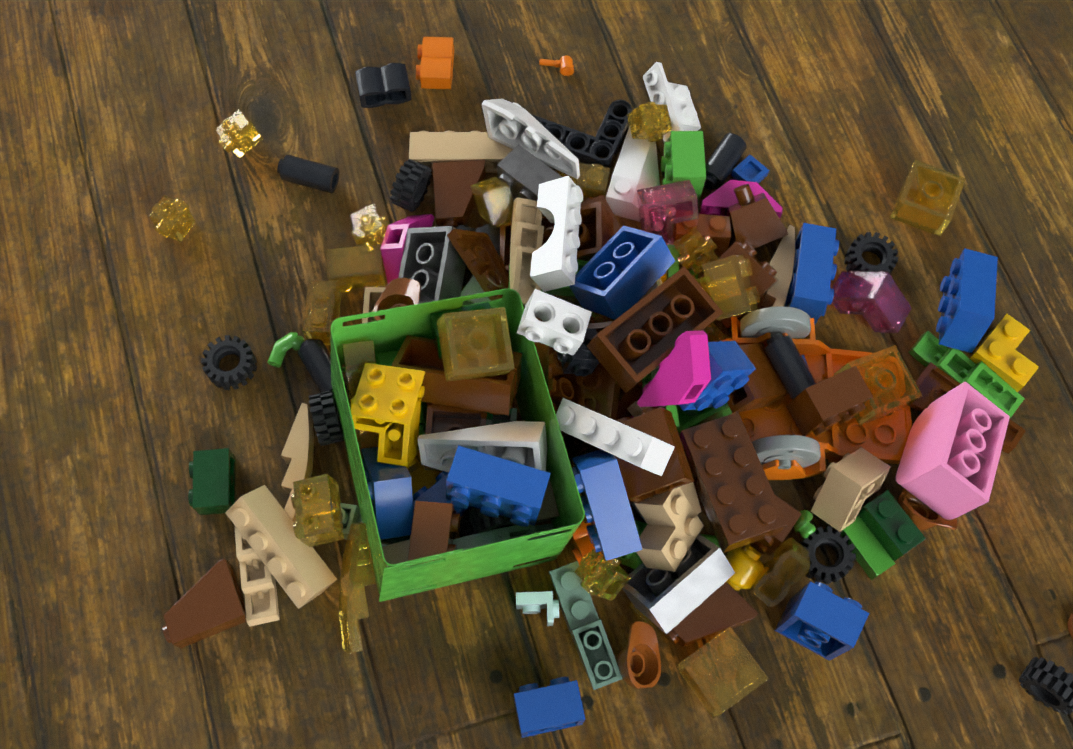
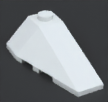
M505 99L483 101L482 108L488 138L512 149L519 144L544 164L571 177L579 178V159L526 109L517 103H511Z
M630 124L611 178L606 201L614 215L655 225L661 204L655 130Z
M513 421L419 435L417 439L421 464L448 473L458 445L546 472L547 439L545 422Z

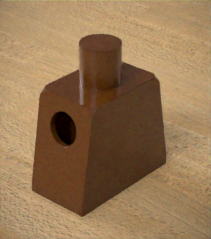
M744 184L734 189L738 203L729 206L728 210L735 242L738 241L743 244L746 241L753 248L788 235L786 228L764 193L753 196L749 184Z

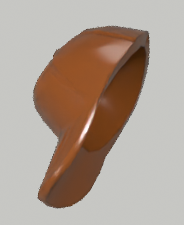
M408 278L392 280L376 302L374 311L419 304L420 283ZM385 315L374 316L376 321L385 319Z
M905 488L903 489L898 498V504L920 531H926L935 526L952 530L957 529V518L945 520Z
M643 621L631 623L628 645L621 649L617 655V665L623 680L629 686L636 689L654 687L661 676V660L657 635L652 626Z

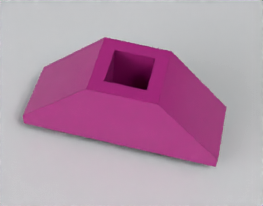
M729 180L702 200L699 214L730 216L728 207L738 203L734 189L744 184H749L753 196L764 193L779 219L783 208L757 182Z
M432 214L412 215L388 225L380 248L388 284L399 277L408 228L432 227L435 218Z
M685 331L676 339L674 349L660 363L659 371L653 380L644 386L643 394L637 402L640 407L695 403L711 380L708 336L704 331Z

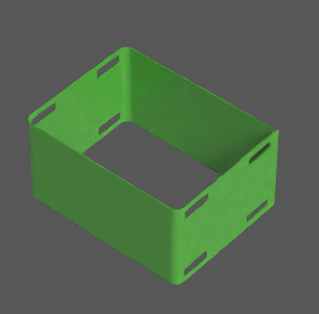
M507 288L345 316L335 319L331 324V384L376 584L380 594L379 602L554 561L558 558L585 517L583 504L535 344L525 336L517 333L524 307L519 293L514 289ZM503 295L501 299L487 302L490 304L496 321L497 346L501 345L502 350L522 353L521 379L515 396L522 421L545 422L547 439L546 472L551 473L549 481L552 485L559 512L558 517L551 519L554 529L466 550L458 549L402 563L389 564L384 558L342 372L362 369L365 364L342 367V364L370 359L377 353L398 351L407 335L433 339L431 313L481 304L462 305L463 301ZM385 315V319L343 326V322ZM554 532H555V535L546 536V537H542V538H538V539H533V540H528V539L533 538V537H537V536H541V535H546V534H550V533H554ZM552 557V558H550V559H546V560H542V561H538V562H533V563H529V564H525V565L513 567V566L518 565V564H522V563H526V562H530V561H535V560H539V559H543V558Z

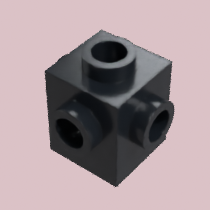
M587 328L583 343L574 355L557 351L558 361L562 362L563 374L587 376L593 373L600 362L587 345L596 336V329Z

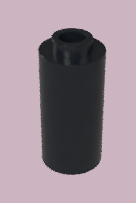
M733 133L724 135L705 163L706 180L704 187L718 189L723 185L747 148L745 141L740 136Z
M286 155L284 159H280L277 167L281 180L331 194L334 193L339 182V168L292 155Z
M782 333L766 341L768 346L764 348V351L792 400L804 389L816 384L790 335L783 337Z
M311 338L304 341L298 351L304 366L320 393L333 391L330 352L321 339ZM342 374L345 389L347 391L349 389V384L345 379L344 375Z

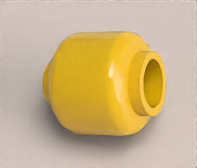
M750 545L731 550L725 556L735 571V574L726 582L736 591L750 589L764 570V565L759 560L761 554Z

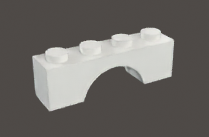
M569 176L539 184L537 207L550 223H555L554 230L548 241L532 253L530 277L544 292L574 285L575 274L578 271L577 248L580 246L578 234L579 225L582 222L580 208L583 201V193L578 185L576 186Z
M565 398L562 399L556 413L561 431L660 476L663 475L674 446Z

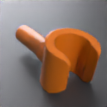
M563 56L560 60L540 59L539 65L560 68V73L564 76H570L574 73L573 60L570 56Z

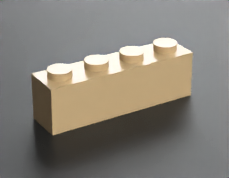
M410 132L409 159L430 167L431 173H433L432 163L485 159L486 173H497V165L513 150L488 138L487 132Z
M265 485L241 496L225 512L298 609L319 596L337 580Z

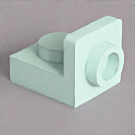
M553 591L516 592V609H522L523 614L541 613V609L546 608L547 626H553L554 618H559V600H553Z

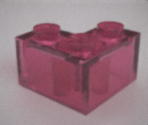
M690 180L637 190L641 230L662 236L666 245H674L673 223L699 219L697 194Z
M842 271L833 286L834 296L832 303L840 314L863 315L874 332L899 333L912 308L888 272Z

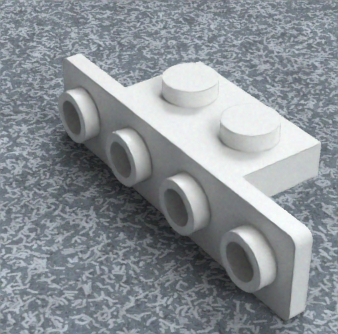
M656 62L643 75V80L663 141L669 142L671 131H698L701 125L688 87L669 83L662 63Z

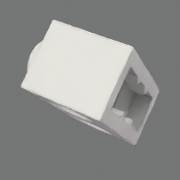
M535 289L526 303L517 333L525 336L530 341L540 342L553 347L560 353L574 355L583 343L592 312Z

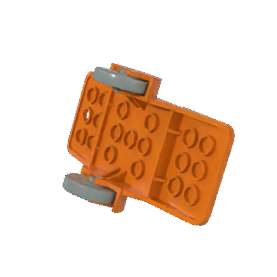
M777 306L758 309L745 315L741 321L737 317H731L732 338L722 341H736L738 345L763 343L766 347L768 346L766 341L780 333H782L783 337L790 335L800 355L805 356L809 370L816 383L856 366L873 395V398L865 403L866 409L856 414L853 419L841 425L836 423L830 426L831 429L818 436H815L813 432L802 436L786 407L792 401L789 394L768 407L739 412L768 480H792L821 474L826 471L825 459H828V462L838 463L845 454H852L861 447L886 464H900L912 428L910 406L900 402L908 392V382L905 364L899 357L891 354L832 349L820 340H816L814 318H810L806 312L793 307ZM884 402L887 406L892 407V414L885 416L878 411V404Z

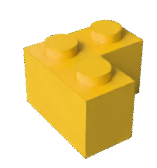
M1008 314L994 326L969 358L975 364L982 361L1016 392H1019L1039 368V366L1015 350L1030 330Z
M354 397L351 399V407L354 401ZM418 398L411 425L352 417L355 429L379 433L377 462L407 467L417 456L421 398Z

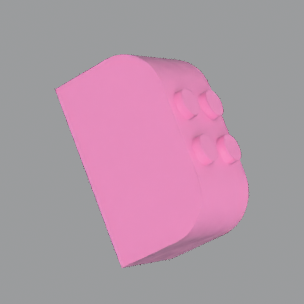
M963 382L933 401L914 422L896 473L897 483L945 520L955 519L989 502L1010 416L967 382Z

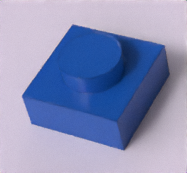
M748 155L732 170L731 176L739 181L757 182L759 184L767 177L769 169L752 155Z

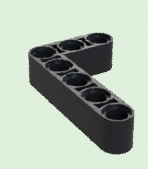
M620 99L612 102L596 137L535 115L532 116L579 159L580 168L597 174H605L611 169L627 134L632 107L625 100Z

